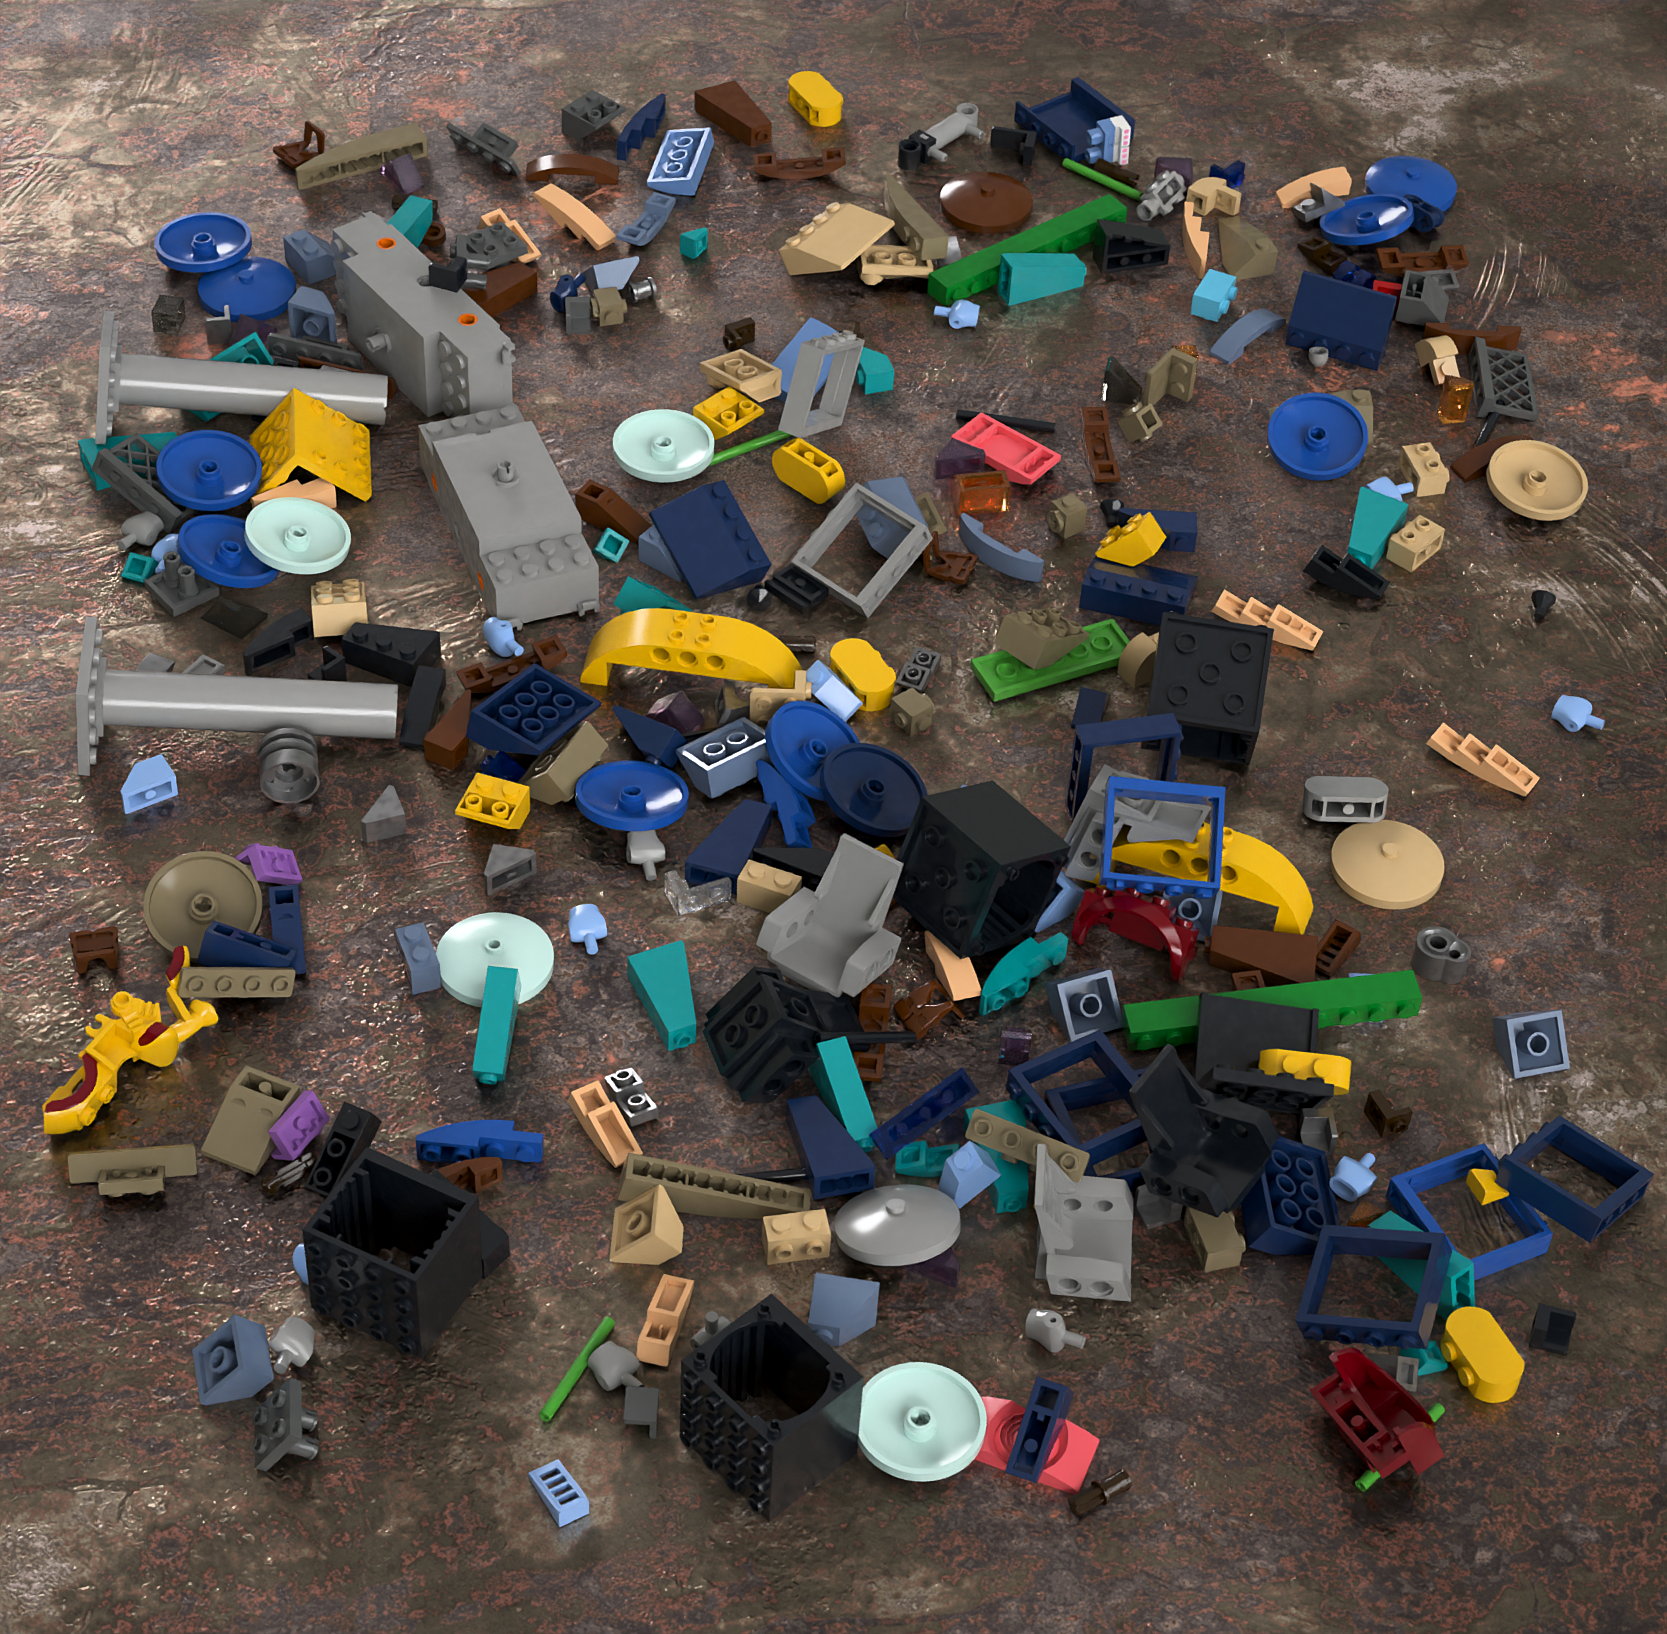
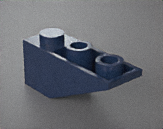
M298 884L268 887L273 941L298 949L297 955L290 965L280 967H292L296 971L295 974L306 973Z

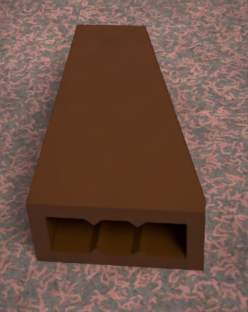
M735 80L695 90L694 110L750 147L771 142L772 122Z
M522 262L482 273L481 275H487L485 290L476 288L462 289L488 315L494 317L537 292V272Z
M1213 925L1212 936H1206L1204 953H1210L1209 965L1230 973L1260 970L1264 984L1268 987L1314 982L1318 936Z

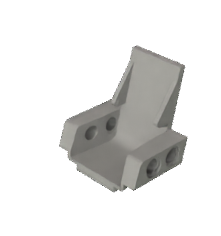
M1104 764L1091 785L1064 839L1071 846L1067 855L1069 862L1064 866L1067 869L1064 876L1092 881L1100 870L1105 784L1109 776L1147 780L1149 778L1123 771L1119 772ZM1115 796L1112 845L1123 824L1132 826L1127 835V839L1131 843L1172 839L1193 843L1211 807L1200 804ZM1085 852L1093 853L1096 859L1089 858Z
M844 833L840 837L837 849L816 891L813 892L803 887L771 912L764 921L756 945L768 951L767 959L778 965V970L781 971L782 975L808 989L828 992L835 997H840L843 992L855 997L894 962L902 938L882 928L904 864Z
M1038 1144L1034 1205L1038 1217L1035 1278L1047 1279L1051 1294L1131 1302L1134 1200L1127 1182L1122 1179L1083 1176L1081 1182H1074L1048 1155L1046 1144Z

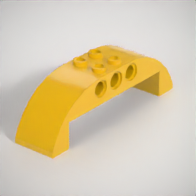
M654 608L627 612L604 624L590 642L580 682L607 686L613 663L768 684V688L795 689V670H802L791 650L778 638L751 623L724 616Z
M1203 822L1193 843L1179 839L1131 843L1128 841L1127 835L1132 826L1123 824L1112 845L1110 870L1112 873H1114L1120 861L1180 879L1207 881L1210 824ZM1223 827L1220 890L1279 907L1273 931L1304 935L1314 906L1307 885L1297 869L1284 855L1270 845L1252 836ZM1090 853L1089 858L1096 859V856ZM1100 870L1094 880L1084 881L1099 885Z

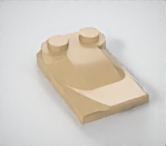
M872 244L857 257L859 277L867 285H876L883 278L910 276L929 279V273L939 269L931 259L920 260L908 246Z
M742 349L700 362V371L706 374V383L713 388H723L727 385L757 402H762L781 394L782 370Z

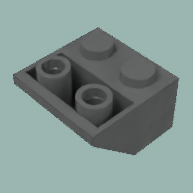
M591 90L561 109L562 132L579 141L626 112V107Z
M1406 270L1395 321L1425 326V322L1444 323L1449 297L1430 274Z

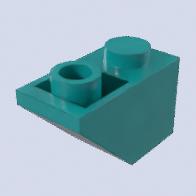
M863 347L855 374L856 383L861 385L865 394L893 390L894 369L888 356Z

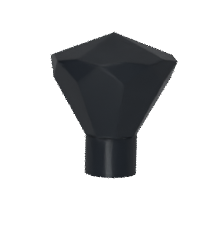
M1106 499L1100 503V509L1107 518V527L1113 528L1117 526L1119 508H1124V503L1118 499Z
M756 585L747 595V605L754 611H765L771 605L772 595L762 585Z
M1546 590L1532 592L1531 599L1535 607L1534 618L1539 620L1544 618L1545 611L1555 604L1556 597L1554 594Z

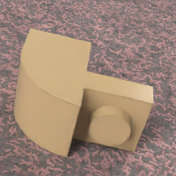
M1207 177L1197 180L1188 188L1186 202H1193V211L1203 216L1208 214L1213 208L1235 216L1239 212L1242 193L1227 187V180Z
M1443 335L1424 339L1415 344L1420 367L1430 366L1435 386L1460 380L1455 360L1458 350L1450 337Z
M1143 632L1127 644L1120 656L1117 673L1133 689L1151 681L1159 632L1149 637Z

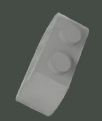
M1314 776L1305 782L1302 811L1307 817L1316 821L1376 823L1385 817L1389 789L1385 783L1371 777Z

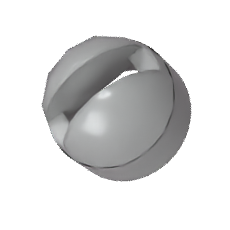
M1325 347L1310 348L1309 361L1316 367L1325 365L1328 360V349Z

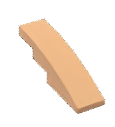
M551 183L533 193L536 200L562 229L568 226L579 240L585 237L596 251L615 241L616 235L600 218L584 204Z
M1185 202L1182 217L1184 249L1199 279H1203L1207 260L1209 232L1200 231L1202 217L1193 216V202Z
M1225 589L1211 611L1229 622L1253 626L1265 625L1268 628H1273L1272 640L1312 651L1323 633L1319 628L1279 604L1272 610L1253 597L1246 603Z
M1445 723L1441 724L1426 743L1445 758L1473 775L1525 797L1540 779L1497 744L1491 750L1470 733L1464 739Z

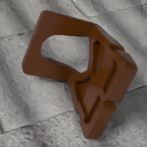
M306 121L304 141L273 147V153L284 160L292 169H295L324 153L325 134L313 123ZM312 132H315L318 152L303 151L311 142Z
M933 531L931 534L933 537L932 541L922 552L925 573L947 582L951 580L953 583L964 585L978 561V555L939 550L938 532ZM931 545L934 556L942 560L945 564L937 567H930Z
M117 927L98 928L94 932L90 930L77 931L69 934L78 974L86 973L88 965L95 958L104 960L110 970L118 969Z
M931 980L908 993V997L905 999L902 997L893 1006L898 1016L905 1022L908 1030L915 1032L916 1040H920L928 1033L927 1030L934 1027L950 1010H953L961 1019L966 1017L946 989L936 980ZM935 988L948 1000L947 1002L930 1005V998Z

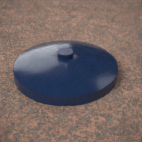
M851 743L837 748L829 755L820 773L822 794L835 814L850 826L874 836L897 837L907 834L921 798L928 795L921 777L906 760L888 749L873 744Z

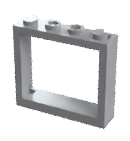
M843 330L841 333H833L829 336L823 335L821 338H812V340L801 343L778 430L803 438L842 425L865 340L857 338V335L853 334L852 331ZM834 353L820 407L810 411L824 357Z
M856 482L848 493L845 492L843 499L835 509L828 513L821 526L812 532L810 539L797 551V555L791 562L795 567L828 587L829 594L866 618H869L932 541L933 537L927 526ZM866 505L909 532V534L862 592L855 597L813 570L812 567L859 509Z

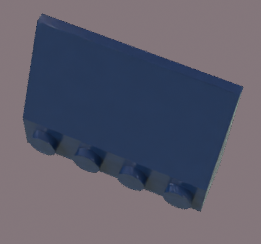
M1304 270L1290 317L1285 345L1309 351L1312 347H1325L1329 351L1328 357L1377 371L1386 354L1397 296Z
M725 480L702 485L649 513L653 524L695 600L762 582L772 565Z
M1096 555L1089 565L1082 583L1079 608L1160 626L1163 612L1174 611L1181 615H1187L1198 576L1140 563L1131 567L1099 558Z
M534 663L471 711L466 737L488 750L540 755L597 710L602 702Z
M1279 1136L1272 1146V1156L1265 1164V1172L1240 1203L1248 1246L1272 1255H1314L1322 1226H1341L1335 1195L1329 1186L1331 1177L1325 1151Z

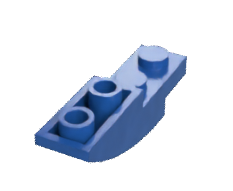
M759 759L756 761L759 772L757 776L763 788V800L765 804L772 805V810L778 812V819L783 826L785 834L783 836L785 844L789 848H813L808 827L814 824L816 820L807 798L802 792L789 784L776 768Z
M476 1120L445 1125L417 1135L416 1153L417 1160H426L428 1162L456 1163L483 1156L542 1163L544 1142L543 1134L515 1131V1121Z

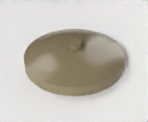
M197 851L183 854L170 860L156 872L149 882L144 895L143 912L147 929L153 940L162 950L173 956V951L176 947L187 946L190 962L197 963L205 931L213 920L256 934L262 920L263 900L261 889L255 876L243 863L223 853Z

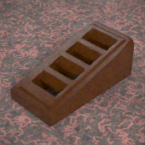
M1335 919L1317 945L1316 961L1321 959L1330 964V966L1327 968L1316 962L1315 971L1331 978L1360 943V931ZM1338 937L1346 941V943L1343 944L1335 939ZM1333 945L1341 950L1337 951L1329 946ZM1327 952L1335 956V959L1333 960L1330 957L1324 955L1323 953Z

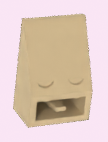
M347 579L341 584H332L331 581H319L316 585L311 586L314 637L345 635L355 622L368 624L364 582H359L357 579Z

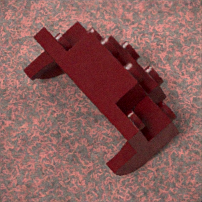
M1099 885L1085 890L1071 933L1072 942L1084 945L1092 925L1102 923L1111 932L1160 951H1169L1172 975L1170 980L1177 983L1182 982L1188 962L1195 959L1199 949L1194 945L1200 929L1193 926V921L1176 915L1177 907L1169 905L1170 900L1158 895H1154L1153 898L1145 896L1142 893L1136 892V888L1124 887L1123 890L1115 891L1114 896L1112 895V890Z
M1356 1348L1341 1349L1328 1356L1336 1372L1311 1389L1310 1393L1331 1418L1341 1437L1372 1473L1377 1472L1384 1479L1407 1462L1416 1474L1419 1475L1445 1456L1436 1439L1433 1419L1424 1407L1391 1375Z

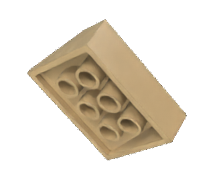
M839 202L828 205L826 211L822 214L815 216L813 222L802 227L799 230L800 233L787 239L786 244L779 249V252L789 275L841 271L891 229L895 223L891 219L853 204H839Z

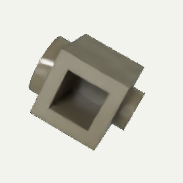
M617 287L593 290V298H590L591 318L597 319L600 327L622 324L623 313H627L626 300L621 299Z
M1137 402L1122 410L1123 417L1117 420L1128 442L1137 439L1143 442L1152 437V432L1163 425L1151 403L1142 405L1141 402Z
M1073 493L1051 501V509L1046 515L1049 528L1053 532L1058 533L1063 539L1084 531L1087 506Z
M912 687L891 698L890 719L910 737L926 730L932 725V714L936 713V710L934 709L933 702L925 693L919 694Z

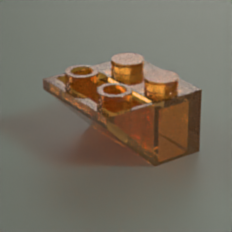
M1005 470L958 474L948 478L958 515L962 513L973 514L1008 510L1011 486Z

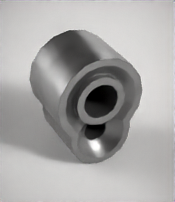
M1428 927L1418 933L1411 965L1416 974L1424 979L1457 984L1465 977L1471 949L1467 943L1458 939L1450 930L1442 927Z

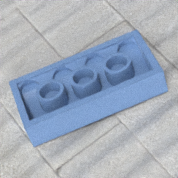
M711 128L667 130L648 177L647 186L670 194L695 195L714 145Z
M809 318L772 363L773 366L782 370L781 394L774 398L786 402L801 343L812 340V338H821L823 335L829 336L839 332L814 318ZM834 353L824 357L814 396L827 381Z

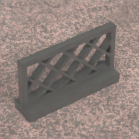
M1475 337L1467 357L1477 417L1486 418L1489 412H1498L1503 415L1536 421L1538 410L1528 354L1486 346L1484 338ZM1489 356H1494V357L1497 358L1498 360L1495 361V360H1493V359H1492L1491 357H1489ZM1512 360L1521 362V365L1518 366ZM1504 364V365H1506L1508 368H1510L1511 370H1510V371H1507V370H1506L1504 367H1502L1501 365ZM1494 369L1496 372L1500 374V376H1497L1491 370ZM1517 374L1524 380L1520 381L1514 375ZM1507 379L1513 386L1508 385L1504 380ZM1494 385L1499 386L1503 391L1500 392ZM1520 389L1526 396L1521 395L1516 390ZM1507 395H1510L1516 401L1513 402L1511 399L1507 397ZM1502 399L1506 406L1498 405L1496 401ZM1522 404V405H1523L1524 407H1526L1528 410H1523V409H1522L1521 407H1519V406Z
M139 434L132 435L110 450L106 448L100 450L92 470L140 511H148L157 515L162 520L163 530L166 533H173L176 531L178 524L199 511L184 506V511L181 512L174 506L180 504L170 499L166 494L165 496L161 495L154 489H161L158 481L151 480V475H157L155 467H150V461L157 462L160 452ZM136 444L143 452L131 451L130 446ZM116 456L126 457L127 463H123ZM132 458L144 460L145 466L132 464ZM135 472L145 473L146 479H142Z

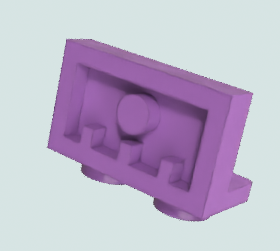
M254 843L246 846L244 851L235 857V859L243 864L252 865V872L257 881L284 885H295L303 881L292 850Z
M304 1090L268 1131L277 1146L271 1153L274 1159L294 1161L302 1155L304 1148L313 1138L321 1133L324 1125L330 1120L313 1091Z

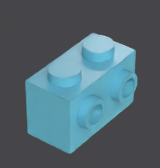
M1209 269L1193 294L1190 314L1217 322L1222 313H1227L1230 300L1234 301L1238 291V287H1235L1236 277Z

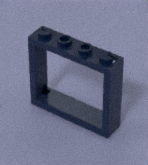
M1174 713L1075 725L1065 807L1072 823L1088 792L1093 748L1161 739L1155 780L1167 782L1177 780L1176 764L1181 758L1179 746L1180 741L1184 737L1181 732L1182 724H1178Z
M1101 1030L1009 1069L1007 1084L1005 1085L1006 1090L1010 1094V1099L1016 1101L1022 1109L1026 1120L1032 1122L1040 1134L1090 1154L1086 1168L1148 1141L1140 1119L1133 1120L1078 1145L1031 1086V1083L1091 1057L1137 1114L1129 1090L1140 1077Z
M1142 1068L1134 1071L1139 1077H1141L1147 1068ZM1107 1077L1045 1090L1044 1095L1046 1105L1078 1145L1082 1144V1141L1068 1111L1124 1099ZM1092 1165L1086 1168L1083 1176L1125 1180L1130 1192L1136 1191V1188L1146 1185L1140 1167L1097 1176Z
M1559 1115L1550 1123L1546 1121L1538 1133L1532 1132L1524 1144L1518 1143L1510 1155L1504 1154L1497 1164L1500 1170L1494 1182L1591 1243L1643 1198L1654 1173ZM1552 1144L1620 1188L1599 1206L1593 1208L1526 1166V1164Z
M1323 1225L1295 1320L1305 1339H1315L1316 1342L1327 1340L1338 1341L1347 1345L1361 1343L1369 1344L1373 1347L1395 1346L1406 1350L1408 1348L1427 1349L1452 1254V1249L1445 1234ZM1334 1253L1428 1260L1412 1321L1400 1322L1317 1315Z

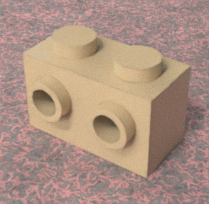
M1428 442L1402 446L1398 466L1407 482L1412 483L1415 496L1444 494L1450 475L1448 469L1441 462L1439 453L1434 450L1432 444Z
M1419 515L1413 521H1408L1397 534L1394 533L1390 536L1387 542L1388 551L1386 558L1409 572H1413L1441 548L1445 529Z
M748 860L737 878V902L771 913L801 890L802 877L763 863Z
M825 1209L763 1217L762 1243L767 1265L829 1257L831 1232Z

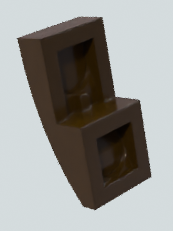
M1312 236L1297 244V248L1309 261L1330 274L1348 266V257L1331 251V242Z

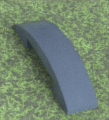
M654 192L645 202V211L632 225L625 224L617 233L616 239L639 246L649 243L667 221L676 198Z
M1268 309L1252 311L1235 322L1211 348L1209 355L1226 365H1230L1243 355L1246 345L1266 331L1272 334L1286 324L1287 319Z
M966 513L960 515L959 536L972 554L978 555L979 560L995 570L1015 578L1033 582H1040L1042 580L1043 559L1024 548L1018 553L1014 552L984 534V524Z

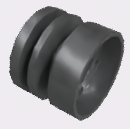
M283 728L272 731L262 738L258 746L260 786L265 796L275 802L288 804L301 802L316 793L320 781L317 746L313 737L303 730Z

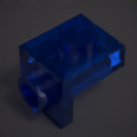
M1237 160L1225 169L1213 164L1210 167L1209 177L1227 180L1226 186L1234 189L1244 181L1245 163Z
M499 751L494 757L489 754L478 766L482 769L481 774L517 783L526 772L524 768L504 751Z

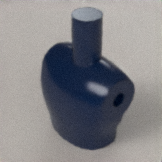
M579 273L575 278L568 274L562 275L559 278L555 289L550 293V302L554 310L563 313L565 311V297H578L577 288L586 281V276L583 273Z

